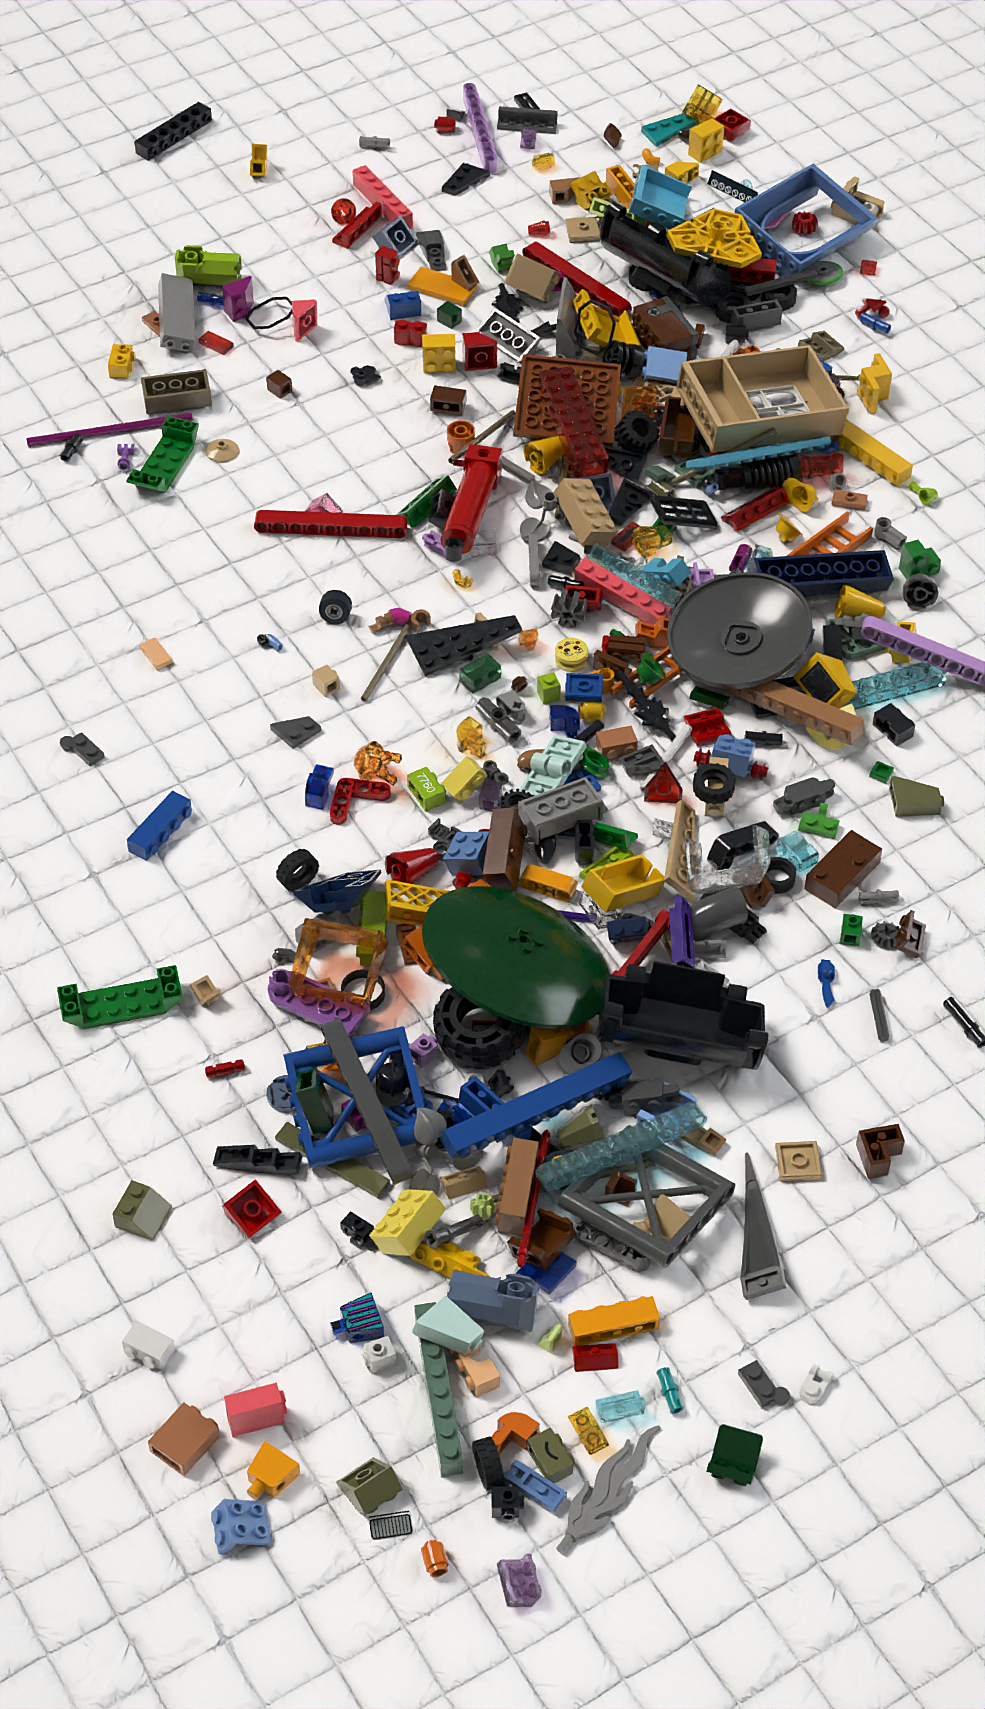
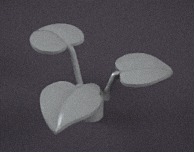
M532 480L527 487L525 500L532 508L542 506L543 513L540 521L534 517L526 518L522 521L520 525L521 538L528 541V534H537L538 541L544 539L549 532V526L543 523L546 511H553L556 507H558L561 515L565 518V525L572 529L559 502H557L556 493Z
M417 1108L414 1135L419 1143L416 1144L415 1151L422 1157L421 1161L425 1163L428 1171L424 1168L418 1169L413 1174L414 1177L411 1178L409 1189L434 1191L437 1196L440 1189V1181L437 1176L432 1175L433 1169L428 1160L434 1159L438 1153L449 1154L445 1150L438 1149L434 1144L437 1143V1138L442 1136L447 1126L444 1117L432 1109ZM476 1149L463 1159L458 1157L452 1160L453 1167L458 1170L474 1167L480 1161L483 1150L478 1151Z

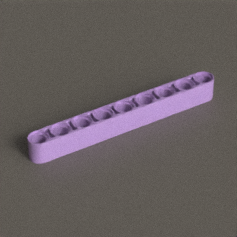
M466 83L463 85V102L483 169L490 171V174L497 171V154L476 85Z
M874 616L864 618L861 629L863 638L985 687V661Z

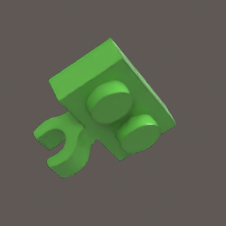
M821 803L818 815L807 812L802 813L798 831L835 839L840 820L826 817L828 804Z

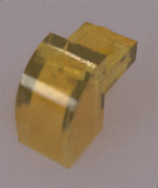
M470 716L457 726L456 745L461 753L468 750L472 755L481 759L486 753V743L481 740L483 725Z

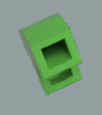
M507 243L492 246L489 250V255L496 271L511 268L515 254L513 250H508Z

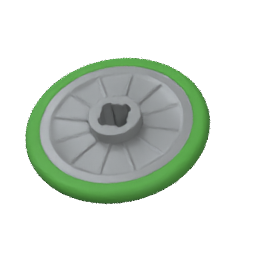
M818 261L803 270V272L812 269L816 270L817 278L807 281L815 285L832 284L843 276V268L831 261Z

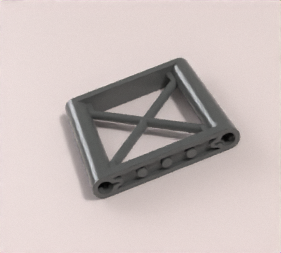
M628 1125L614 1140L611 1139L608 1142L607 1147L602 1152L597 1153L595 1159L583 1168L582 1173L578 1177L572 1179L570 1185L561 1194L558 1200V1207L660 1266L667 1268L731 1198L736 1184L635 1127ZM625 1151L634 1156L642 1191L590 1196L586 1193ZM642 1156L696 1186L650 1190ZM662 1194L667 1197L704 1194L709 1197L670 1240L661 1236L652 1199L659 1198ZM644 1200L652 1235L598 1204Z

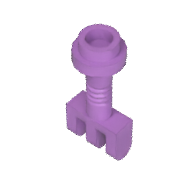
M117 444V455H122L117 461V466L120 470L125 471L130 468L131 462L128 459V455H134L135 444H131L130 448H128V444H124V448H122L121 444Z

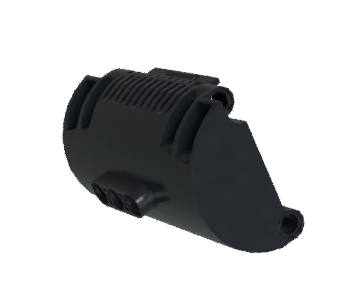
M615 201L609 203L600 228L601 244L608 252L635 266L636 269L632 274L634 277L668 296L672 289H675L703 306H712L718 303L734 287V284L731 283L732 275L727 273V265L713 263L714 257L703 250H699L695 255L693 254L692 258L675 253L667 238L665 228L656 223H651L647 228L625 216L627 209L623 205Z
M658 961L653 962L650 973L646 972V967L628 964L625 977L605 974L597 1019L596 1040L643 1048L644 1053L650 1057L690 1065H700L702 1060L757 1070L767 1047L769 1033L765 1032V1005L760 1002L746 1000L747 986L729 983L728 988L723 987L725 974Z

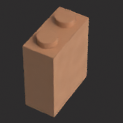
M183 1402L148 1440L149 1450L179 1474L185 1476L220 1437L218 1424L209 1417L207 1419L201 1415V1412L195 1406H189Z

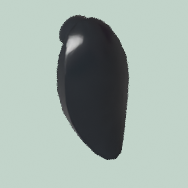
M555 834L541 840L539 838V844L534 845L535 852L543 864H548L554 855L556 848Z

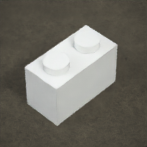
M137 1320L122 1340L124 1353L132 1359L137 1358L143 1361L149 1368L155 1367L162 1370L175 1351L173 1338Z

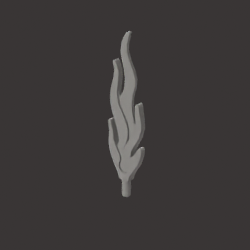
M660 1425L646 1430L640 1436L631 1458L621 1467L615 1469L616 1465L629 1452L630 1439L626 1440L623 1448L601 1465L596 1475L593 1493L589 1501L582 1505L589 1489V1481L584 1483L580 1492L570 1503L565 1537L556 1547L559 1553L563 1554L573 1541L576 1542L603 1529L609 1523L610 1517H601L614 1512L624 1504L633 1487V1481L628 1482L622 1493L617 1496L619 1488L631 1474L642 1466L647 1442L652 1435L661 1429Z

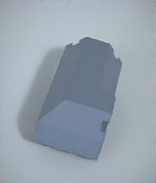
M453 1270L447 1297L474 1322L528 1332L533 1331L539 1285L535 1283L534 1286L529 1276L511 1273L506 1275V1279L501 1280V1277L493 1278Z

